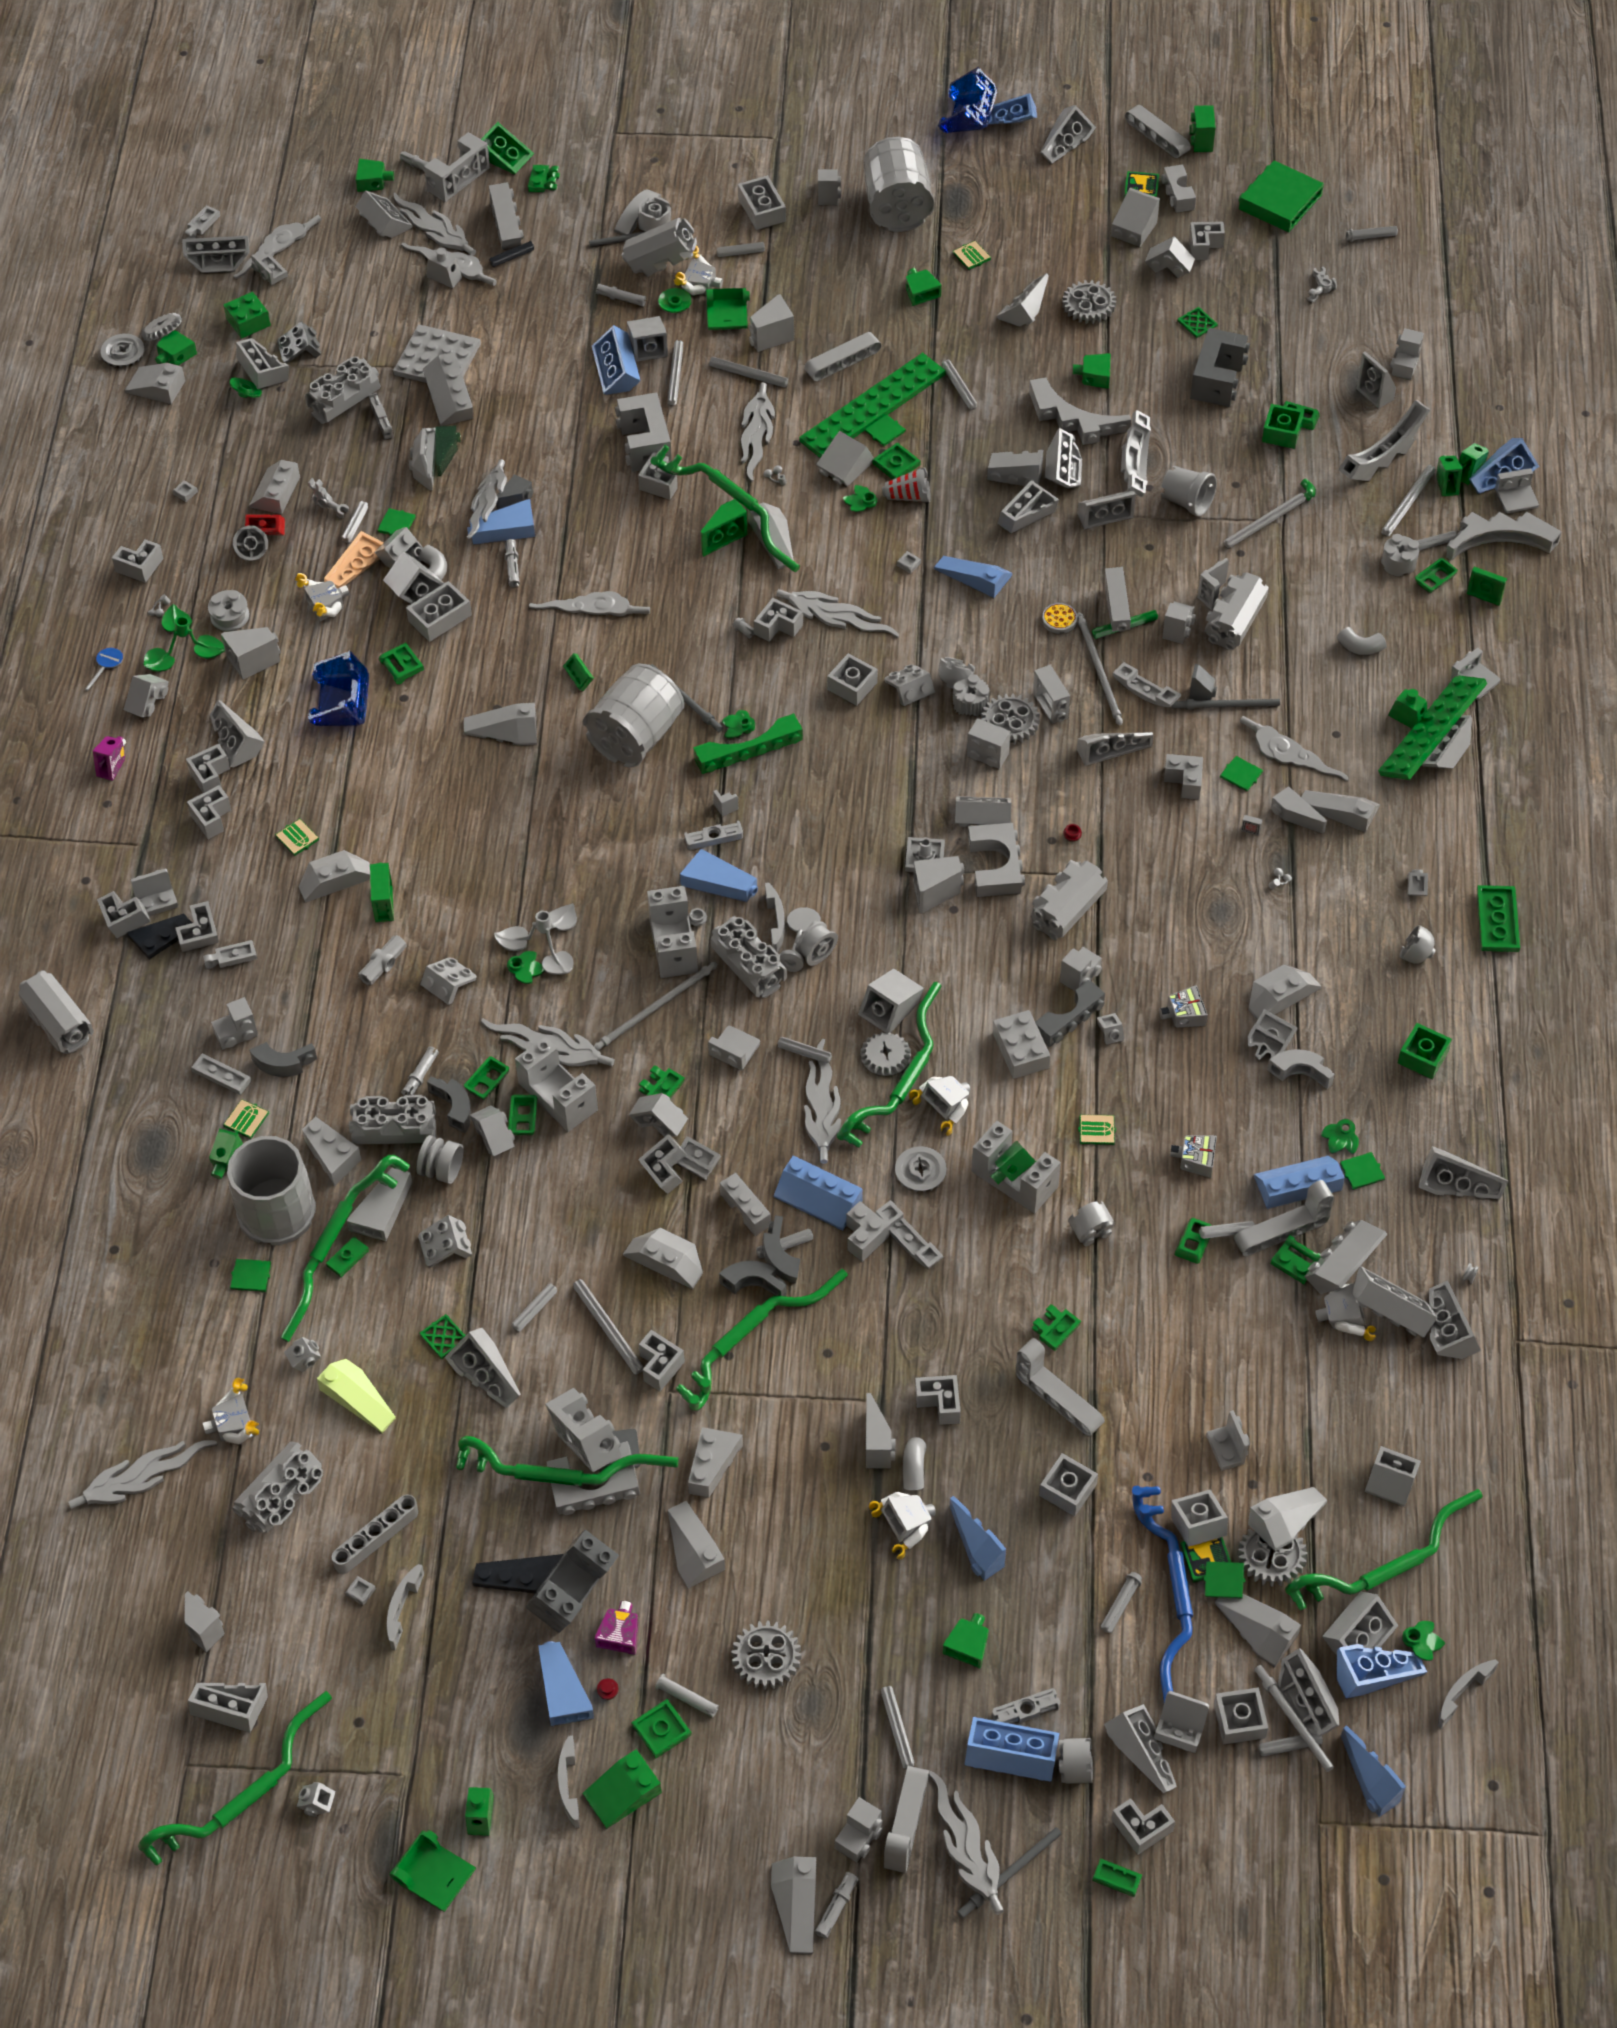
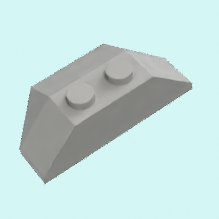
M248 236L182 239L183 256L201 273L236 271L249 254Z
M422 428L414 439L413 447L410 448L412 460H409V470L413 472V478L428 490H433L437 446L436 428Z
M1059 428L1046 452L1045 478L1066 488L1078 487L1081 485L1082 457L1074 442V436Z
M1462 715L1424 761L1422 764L1424 767H1455L1470 745L1471 715Z
M345 850L309 862L299 885V890L305 903L370 880V863Z
M1284 964L1253 981L1248 1010L1257 1020L1264 1009L1275 1015L1321 989V985L1310 973Z
M662 1228L634 1238L623 1253V1256L691 1289L695 1287L703 1274L695 1244Z
M1300 1648L1281 1660L1282 1667L1277 1688L1309 1733L1323 1736L1339 1726L1338 1707L1317 1667Z

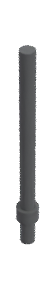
M679 688L684 702L702 717L703 722L711 725L717 732H720L723 726L715 720V717L710 712L702 709Z
M1186 699V701H1176L1172 708L1194 710V708L1280 706V699L1202 701Z
M1057 1827L1054 1828L1000 1874L997 1889L1062 1834ZM979 1893L973 1894L969 1898V1902L957 1911L958 1915L963 1919L975 1908H980L985 1903V1898Z

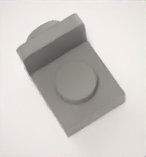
M1418 869L1407 874L1408 896H1427L1428 873H1423V870Z
M1116 1013L1097 1017V1022L1104 1033V1042L1106 1044L1124 1040L1123 1025Z

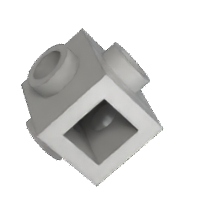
M304 1337L295 1340L293 1345L284 1351L292 1368L302 1372L314 1366L316 1361L321 1358L317 1343Z
M319 1782L305 1785L299 1793L297 1807L304 1810L306 1815L313 1817L318 1814L330 1812L336 1791Z

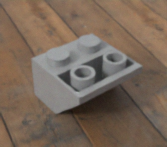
M404 527L396 530L375 551V554L385 566L391 569L402 552L421 562L420 553L423 547L408 528Z
M1381 1446L1365 1492L1405 1507L1421 1461Z
M187 1591L185 1593V1625L191 1640L207 1652L225 1634L222 1628L223 1623L219 1619L220 1614L213 1607H206L204 1605L205 1602L197 1594L193 1596Z

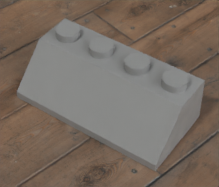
M455 352L438 355L423 368V372L440 426L473 419L472 403Z
M1363 1220L1350 1221L1344 1226L1343 1229L1345 1231L1332 1240L1333 1244L1331 1247L1325 1249L1320 1254L1321 1258L1318 1262L1316 1261L1308 1268L1309 1272L1304 1277L1319 1294L1341 1289L1387 1236V1233Z
M1359 1267L1352 1291L1356 1299L1355 1302L1363 1308L1369 1307L1373 1309L1372 1312L1381 1318L1386 1316L1392 1324L1398 1327L1400 1325L1406 1327V1330L1412 1335L1416 1336L1419 1334L1425 1337L1437 1319L1429 1304L1364 1267Z

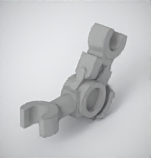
M1325 267L1321 268V272H1318L1316 268L1313 269V277L1316 278L1318 286L1316 289L1312 288L1308 292L1311 295L1307 300L1312 303L1316 301L1320 293H1328L1331 289L1336 290L1337 288L1336 279L1332 278L1330 280L1328 275H1325Z
M311 478L308 485L313 489L312 499L315 505H319L322 508L330 507L336 511V515L339 518L343 519L344 513L341 510L348 512L349 507L346 504L338 505L333 502L332 497L322 487V481L318 479L315 482Z

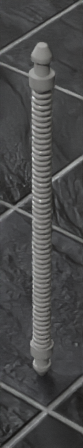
M1078 612V625L1082 630L1112 710V716L1116 719V724L1121 726L1123 723L1122 714L1111 691L1087 627V621L1083 618V614Z
M711 962L709 966L702 967L699 972L655 1001L644 1011L638 1013L609 1035L602 1037L600 1042L595 1043L594 1048L600 1050L604 1045H609L611 1041L639 1023L643 1018L662 1007V1005L702 979V977L709 975L710 971L716 969L718 964Z

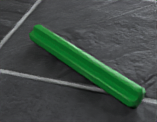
M1152 610L1130 617V628L1157 620V611ZM1110 623L1092 629V636L1094 639L1120 631H1112Z

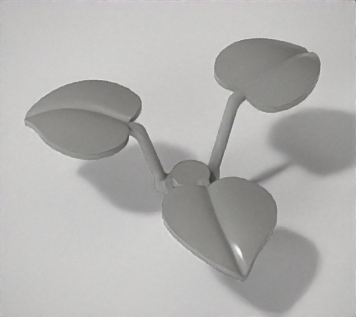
M573 903L555 909L550 913L539 911L535 916L536 922L532 923L529 935L528 931L520 926L510 927L501 932L494 933L495 939L503 948L510 951H518L526 948L527 940L531 939L535 928H537L540 933L547 934L551 955L546 956L542 961L543 969L547 973L554 975H564L573 969L572 956L566 951H560L555 954L550 936L551 928L566 931L576 925L577 917Z

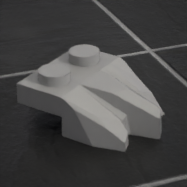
M1264 1009L1248 1035V1046H1258L1255 1054L1258 1060L1266 1053H1269L1272 1058L1286 1050L1298 1028Z

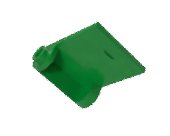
M746 288L706 289L708 330L748 328L747 301H750V292L746 291Z
M422 1830L389 1875L402 1887L445 1912L474 1873L476 1867L440 1846L437 1841L438 1836L434 1832Z

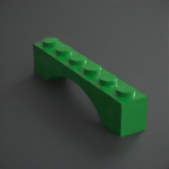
M793 713L778 718L767 732L750 741L736 744L707 742L693 747L694 760L702 774L713 772L734 763L763 755L772 750L796 744L803 740V729Z

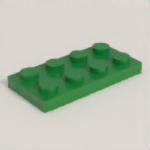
M1477 885L1481 951L1519 952L1520 937L1515 886Z

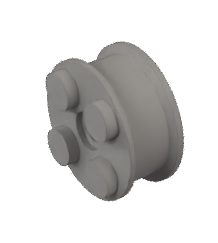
M236 590L221 591L213 595L208 603L211 622L219 630L234 631L240 629L249 619L246 598Z
M814 921L803 934L796 938L795 951L806 958L808 965H817L833 951L838 941V935L833 931H829L824 922Z

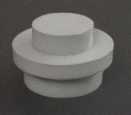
M700 908L691 910L688 915L690 924L693 926H701L707 921L706 913Z

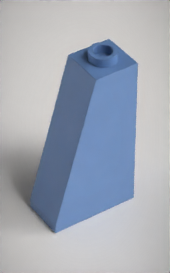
M530 499L491 512L487 522H484L481 516L479 529L472 536L473 544L535 537ZM470 522V526H471V527H467L468 534H469V533L471 532V530H472V524H471V522Z
M700 849L680 873L682 886L745 902L751 896H755L758 891L757 878L703 849Z
M549 1641L539 1645L551 1726L593 1719L592 1705L560 1642Z

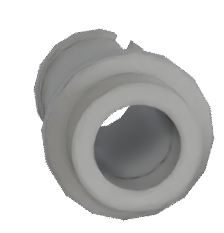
M738 617L733 622L734 629L736 631L739 630L747 638L750 639L752 637L750 634L754 635V628L748 625L743 618L740 619Z

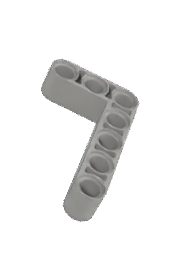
M1319 1180L1309 1187L1305 1205L1238 1232L1233 1239L1243 1256H1249L1286 1241L1289 1235L1296 1237L1318 1228L1328 1222L1334 1196L1323 1180Z
M1032 1338L1017 1352V1377L1081 1432L1091 1436L1105 1422L1103 1416L1044 1367L1045 1348L1037 1339Z
M912 1766L907 1767L892 1833H888L884 1851L885 1869L902 1873L907 1871L930 1770Z

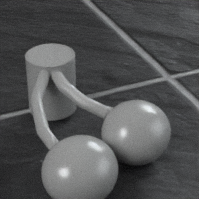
M775 466L773 471L770 469L764 471V476L772 481L778 482L780 485L787 483L785 475H779L782 472L781 466ZM773 472L778 474L779 481L771 478Z
M165 594L148 611L149 616H163L164 611L161 609V602L166 606L171 602ZM159 602V609L155 611L154 608Z
M1276 868L1274 869V874L1278 879L1270 882L1269 887L1270 889H1275L1280 884L1284 885L1291 881L1292 877L1289 874L1283 875V870ZM1282 876L1283 879L1286 881L1284 883L1280 882V877Z

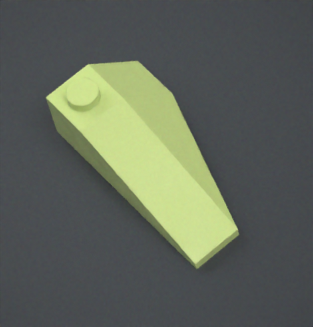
M344 1359L329 1364L317 1378L320 1391L379 1432L383 1433L396 1419L362 1369L349 1360Z

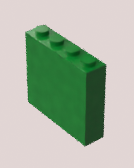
M1273 160L1270 165L1265 167L1264 172L1257 176L1254 183H1251L1247 190L1241 193L1238 202H1240L1239 210L1289 233L1322 196L1324 183Z

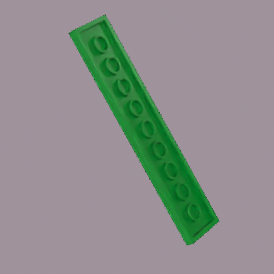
M922 352L801 435L799 442L821 458L839 431L854 439L874 422L886 414H890L945 376L946 370Z

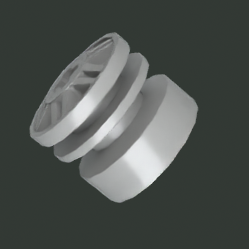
M427 1136L418 1155L417 1174L421 1176L426 1175L428 1178H433L436 1174L438 1181L448 1184L453 1183L462 1164L463 1145L448 1141L444 1145L442 1138L436 1139L435 1136Z

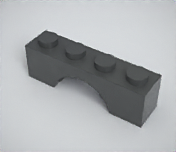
M1087 980L1075 990L1074 1001L1077 1006L1071 1012L1066 1014L1047 1012L1035 1021L1044 1043L1049 1047L1054 1043H1059L1064 1035L1068 1032H1073L1079 1023L1088 1020L1096 1010L1099 1011L1105 1004V993L1091 980Z

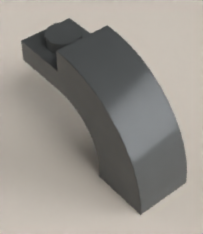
M267 1042L249 1050L253 1063L260 1070L279 1077L303 1073L301 1066L317 1060L316 1051L312 1043L289 1053L277 1052Z
M431 1076L427 1081L429 1093L451 1104L452 1108L447 1115L449 1126L466 1134L471 1123V1107L466 1090L454 1079H451L447 1084L444 1080Z
M775 1215L774 1221L769 1222L768 1233H764L762 1238L763 1255L766 1263L776 1268L777 1276L796 1284L800 1259L788 1255L783 1250L780 1244L783 1216Z
M742 1261L728 1266L719 1273L720 1284L734 1294L744 1287L754 1285L763 1287L774 1296L787 1295L785 1282L780 1278H776V1268L763 1262Z

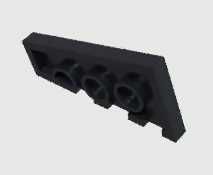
M563 1554L476 1563L472 1584L475 1587L535 1594Z

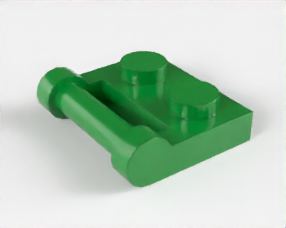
M407 643L381 654L378 658L380 663L385 665L392 674L396 684H402L405 679L424 670L423 664ZM394 658L402 668V672L397 671L391 663V659Z
M1289 1235L1285 1243L1271 1259L1270 1264L1305 1285L1308 1280L1304 1276L1309 1272L1308 1268L1316 1261L1318 1262L1321 1258V1253H1315L1297 1242L1295 1237ZM1292 1247L1293 1249L1297 1250L1298 1252L1313 1260V1262L1310 1264L1298 1255L1289 1251V1249Z

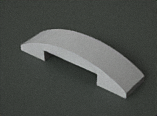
M648 189L640 192L622 213L614 229L615 232L622 235L632 234L637 228L640 202L646 198H649V200H654V197L661 198V194Z
M1125 662L1113 672V676L1124 687L1152 704L1171 707L1181 697L1179 692L1166 686L1163 689L1139 676L1138 670Z
M765 883L767 909L775 908L777 928L771 929L772 947L778 953L784 940V910L776 890L770 883Z
M891 1200L876 1211L879 1217L890 1224L889 1233L922 1266L929 1269L943 1258V1255L931 1242L927 1243L903 1218L904 1213Z
M420 1564L411 1569L402 1579L389 1605L387 1632L391 1649L396 1650L403 1632L401 1622H398L407 1595L409 1591L418 1592L424 1576L423 1566Z
M1496 1659L1475 1666L1457 1680L1450 1689L1442 1706L1438 1719V1727L1440 1729L1455 1715L1458 1706L1454 1702L1472 1682L1476 1680L1483 1685L1496 1671L1499 1663Z
M568 1736L559 1758L558 1784L564 1810L574 1827L578 1828L580 1825L577 1798L569 1799L567 1765H576L573 1736Z

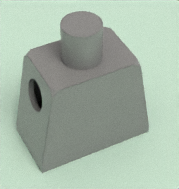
M438 248L429 257L427 277L454 288L462 279L457 259L447 254L445 248Z

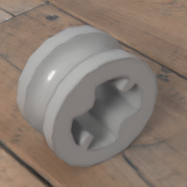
M1469 1263L1463 1280H1469L1472 1284L1479 1267H1472V1264Z

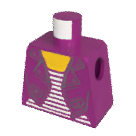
M107 736L94 748L93 757L97 777L111 781L114 780L125 761L124 745L126 741L120 736L116 738Z
M621 1601L618 1610H607L595 1635L596 1647L636 1655L638 1615L631 1613L632 1603Z

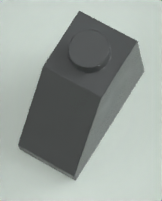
M514 474L504 486L503 492L497 494V509L531 499L533 496L532 482Z
M1199 664L1194 666L1189 699H1194V701L1211 700L1212 697L1216 696L1217 687L1214 686L1215 679Z

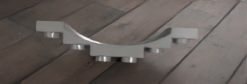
M1136 410L1132 413V426L1127 430V443L1122 446L1121 472L1124 473V481L1128 483L1127 490L1134 491L1136 495L1142 497L1146 494V485L1148 483L1146 472L1151 427L1150 417Z

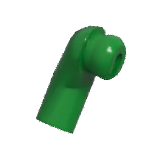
M1307 478L1303 479L1300 485L1306 490L1303 493L1304 497H1306L1307 501H1310L1312 497H1315L1316 488Z

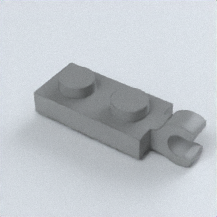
M206 205L187 224L188 229L185 231V234L188 237L186 239L196 238L197 233L202 235L220 217V211Z
M252 940L215 949V954L203 956L206 969L214 968L217 964L222 968L257 959Z

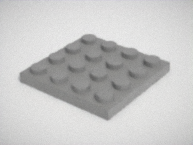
M418 324L393 370L394 375L427 383L423 368L438 355L455 352L462 376L464 377L481 345V341L478 338Z

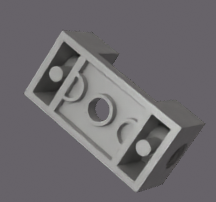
M469 132L457 140L458 148L460 149V158L448 166L434 158L424 166L427 191L444 202H447L490 168L487 143Z
M572 1388L545 1405L558 1436L592 1472H595L622 1456L619 1450L621 1444L618 1438L613 1435L615 1429L611 1421H606L601 1415L594 1418L590 1409L586 1408L588 1401L585 1395Z

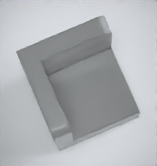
M717 790L713 791V803L722 817L738 810V796L736 794L731 795L729 792L721 796Z

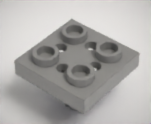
M908 837L905 871L914 872V861L944 858L945 840L929 839L927 837Z

